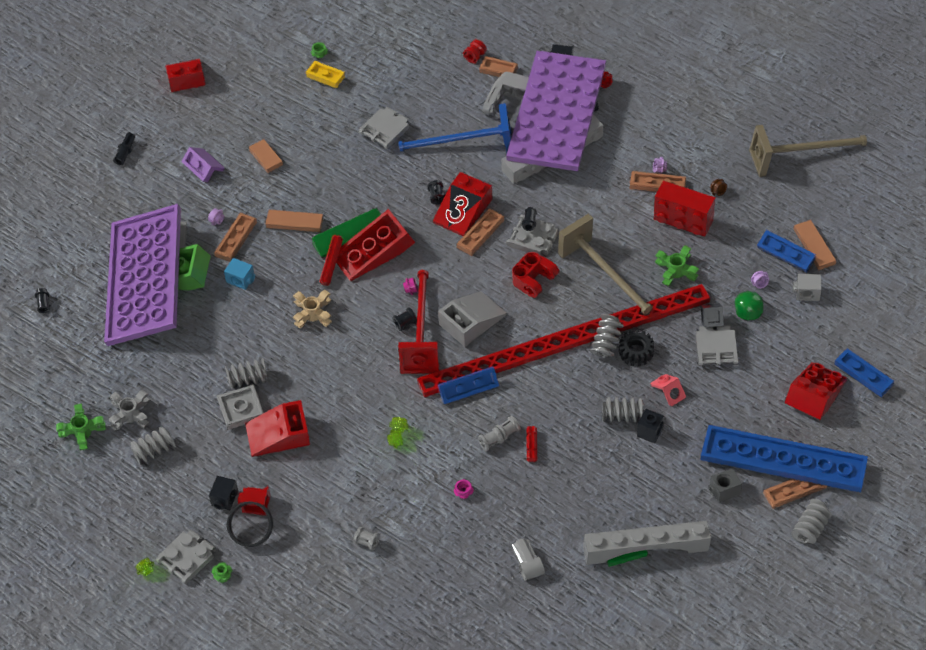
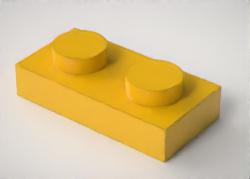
M314 61L306 71V77L337 88L345 78V72Z

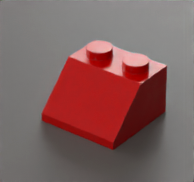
M200 58L165 65L171 92L206 86Z

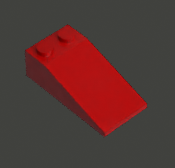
M387 209L340 248L336 263L347 278L353 281L401 255L416 242L392 212Z

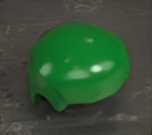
M745 291L735 298L734 305L738 317L744 320H754L763 314V299L756 292Z

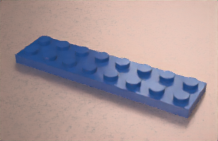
M708 425L700 460L861 493L868 456Z

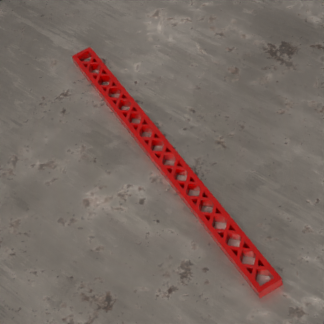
M703 284L646 302L653 307L647 316L640 314L642 309L638 305L609 315L617 317L619 322L624 325L623 328H617V330L622 332L709 303L710 297ZM699 292H700L701 295H702L701 298L692 297L693 294H696V293H699ZM678 299L685 301L683 304L675 303ZM663 305L666 306L667 309L661 310L657 307ZM600 317L417 378V383L423 396L427 397L439 393L438 384L447 382L443 380L446 376L456 379L465 376L461 374L464 370L471 371V373L483 370L479 368L482 364L494 367L495 373H499L595 341L594 336L597 335V332L592 334L587 332V330L591 328L597 330L600 327L599 321L602 319ZM624 317L632 318V320L629 322L624 321L622 319ZM574 334L579 337L574 340L569 338V336ZM555 340L561 342V344L557 346L551 343ZM537 346L543 348L542 351H536L533 349ZM518 352H522L525 354L524 357H518L515 355ZM500 358L507 359V362L503 364L497 361ZM428 382L434 383L433 387L427 389L424 386Z

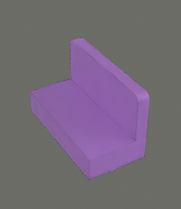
M189 147L181 161L203 182L209 181L214 170L224 171L225 169L203 148Z

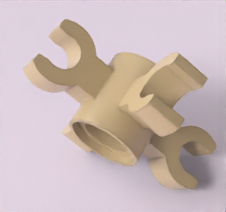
M323 290L317 298L313 296L305 298L299 291L294 294L293 297L296 299L294 303L304 309L294 315L293 319L296 320L294 325L300 329L307 320H319L327 327L332 322L329 319L331 315L321 308L331 302L329 298L331 294L326 290Z

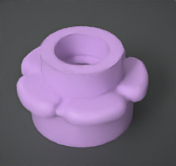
M663 157L655 158L653 172L659 174L666 172L667 161H664Z
M214 208L208 216V221L214 226L216 224L220 225L224 220L222 209Z
M763 271L755 272L751 277L752 285L759 289L766 287L769 283L768 273Z

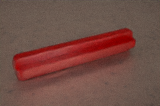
M340 235L332 236L319 280L323 286L330 285L343 241Z

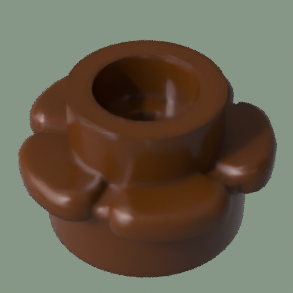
M716 179L710 185V191L714 196H722L727 190V184L723 179Z

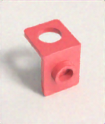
M664 374L650 383L652 387L663 390L669 406H673L686 398L677 377ZM673 388H677L679 391L676 399L670 397V392Z

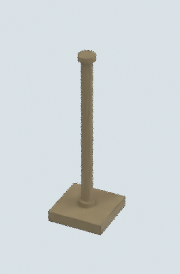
M756 125L749 151L759 177L767 175L773 153L851 145L866 146L867 138L865 135H861L858 138L771 146L763 125Z
M589 213L559 232L558 254L562 258H565L581 247L642 309L641 312L644 315L652 310L653 307L647 304L588 244L592 240L593 217Z

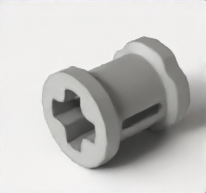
M509 416L508 420L501 425L497 424L494 426V428L497 427L504 441L515 431L521 430L518 421L513 416Z
M497 427L485 435L478 436V441L485 452L498 443H504L503 436Z
M360 526L355 532L353 541L354 544L365 545L369 547V550L373 551L378 545L380 534L376 532L373 534Z

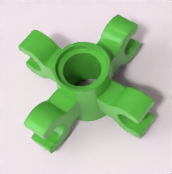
M684 245L680 254L675 253L671 256H668L661 250L657 252L655 263L668 267V270L663 274V278H665L662 282L663 284L670 286L674 278H680L683 275L692 281L697 279L698 274L696 273L699 268L686 264V261L691 256L689 253L691 251L690 247Z
M82 404L74 405L75 416L72 417L70 423L56 424V430L59 438L74 434L80 450L88 449L87 438L91 435V432L93 430H106L103 416H97L94 419L88 420Z

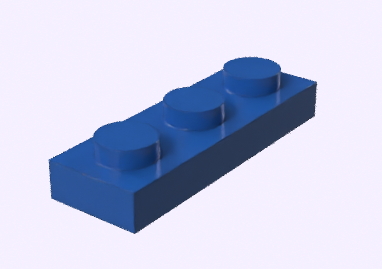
M768 230L765 231L757 244L759 249L806 273L816 258V254Z
M848 348L835 360L834 365L880 397L894 385V380Z
M494 367L438 384L443 404L499 386Z

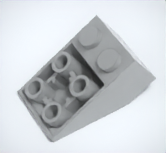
M482 291L452 300L438 311L439 325L464 347L507 315L502 308Z

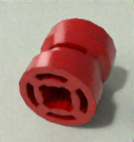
M478 39L473 40L470 43V47L463 51L464 58L472 64L477 63L480 56L486 53V45Z

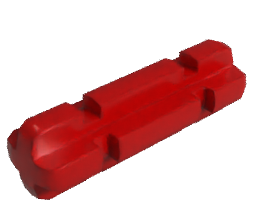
M528 426L526 428L527 461L536 462L538 460L537 427Z

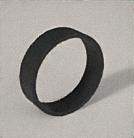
M242 502L231 510L227 518L228 534L234 542L241 546H259L270 537L273 530L272 515L260 503ZM248 504H255L265 511L269 522L266 535L254 544L240 542L234 536L231 526L235 512Z

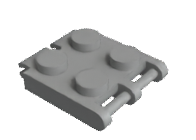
M386 107L384 110L380 108L358 132L361 135H367L373 142L377 141L385 149H388L409 129L410 119L401 114L397 115V112L389 107Z
M520 215L519 223L513 228V234L507 240L506 245L528 253L536 252L539 255H548L553 245L552 243L555 242L559 234V229L554 228V224L535 219L536 227L534 230L526 231L521 226L525 215Z
M730 325L716 326V330H713V327L699 326V331H696L695 335L699 366H703L706 363L720 365V363L733 362L738 364L735 330H731Z
M191 529L187 533L183 531L156 557L155 561L158 564L162 563L169 569L168 571L171 574L175 573L182 579L184 584H187L214 558L213 553L216 549L208 541L201 539L202 537ZM165 559H167L173 565L171 566L169 563L165 561ZM178 569L181 570V571H182L183 573H185L186 575L184 576L183 574H181V573L178 571Z

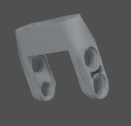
M504 72L495 81L483 106V114L493 115L503 95L523 100L529 77Z

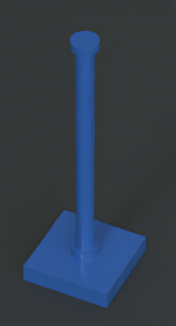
M506 103L499 104L501 125H498V127L408 142L399 141L400 152H403L404 149L500 134V136L503 135L507 153L512 133Z

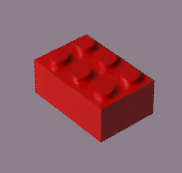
M663 180L655 195L653 220L706 237L714 220L716 197Z

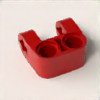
M529 252L513 267L512 283L528 296L536 298L542 292V286L534 279L541 274L547 279L553 280L560 270L549 259L536 252Z

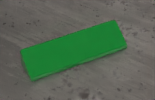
M374 208L313 236L312 243L320 257L327 256L333 235L341 236L343 239L342 247L381 215L379 210Z

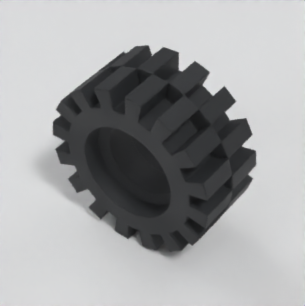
M636 329V333H633V330H630L629 335L626 332L624 337L621 336L619 356H621L622 361L625 360L627 365L631 362V366H634L636 363L637 367H640L641 363L646 365L647 361L650 362L652 360L654 340L649 333L645 335L646 331L642 330L639 333V329ZM641 345L644 349L642 351H632L629 347Z

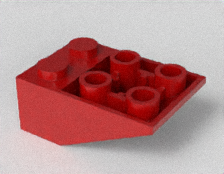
M812 362L791 383L784 403L820 420L828 412L846 383L847 377L842 376L837 371L825 368L820 363Z
M301 400L280 404L245 423L252 457L310 445Z

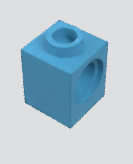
M233 258L224 270L226 283L246 290L249 284L254 282L255 274L251 264Z

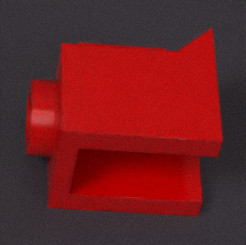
M269 486L264 489L243 488V492H240L238 496V504L251 501L260 503L268 509L271 497ZM255 504L241 507L242 513L266 516L265 511Z

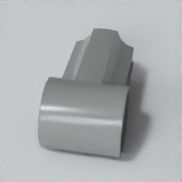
M524 538L517 540L512 545V549L519 562V569L524 581L544 575L545 570L539 557H536L529 540Z

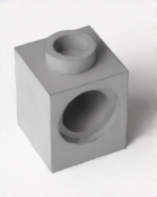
M798 274L797 281H793V293H796V300L820 301V274Z

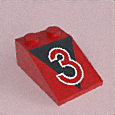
M460 172L451 183L433 219V223L464 236L493 200L492 185Z

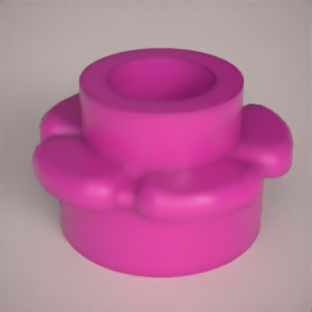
M407 277L403 286L406 293L413 295V293L418 292V287L414 278L408 279Z
M462 479L456 483L454 494L457 497L460 496L461 499H466L469 495L473 494L474 488L471 487L472 485L468 480Z

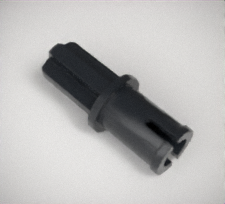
M127 132L123 142L118 145V151L113 158L114 163L117 165H124L128 154L131 153V146L136 137L135 134Z

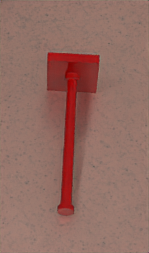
M419 270L417 273L419 290L416 342H398L400 374H431L439 371L438 342H424L426 281L429 277V273L426 270Z

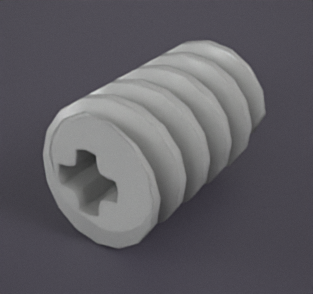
M602 314V320L599 321L600 327L597 328V335L594 336L595 342L592 343L594 349H591L590 352L601 357L614 356L615 354L610 349H617V346L612 343L619 342L615 335H621V332L617 328H623L624 325L619 322L617 317Z
M263 358L261 359V364L255 359L253 366L249 361H246V367L239 363L238 369L233 364H231L230 370L225 366L228 383L232 389L235 388V383L242 388L243 381H245L247 386H250V381L253 380L256 385L258 378L265 383L267 373Z
M607 397L606 401L603 402L602 421L605 422L607 416H609L610 422H613L615 416H617L618 422H621L623 417H625L626 422H629L630 418L633 417L634 423H637L638 418L642 417V398H639L637 403H635L634 398L631 397L629 403H627L626 397H623L621 403H619L618 397H615L613 402H611L610 397Z
M160 427L159 433L155 430L152 431V437L146 434L145 441L142 438H138V444L132 441L131 449L137 462L140 464V459L148 462V455L154 459L155 451L162 455L161 448L168 452L169 444L176 448L170 432Z
M818 499L810 500L806 510L802 513L798 523H796L791 531L794 539L802 543H816L817 538L820 537V532L824 530V525H827L828 519L832 517L824 502Z

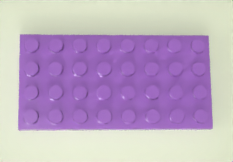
M536 51L506 155L507 161L572 171L579 170L606 67V60Z
M178 204L112 223L104 343L107 346L177 328L181 207Z

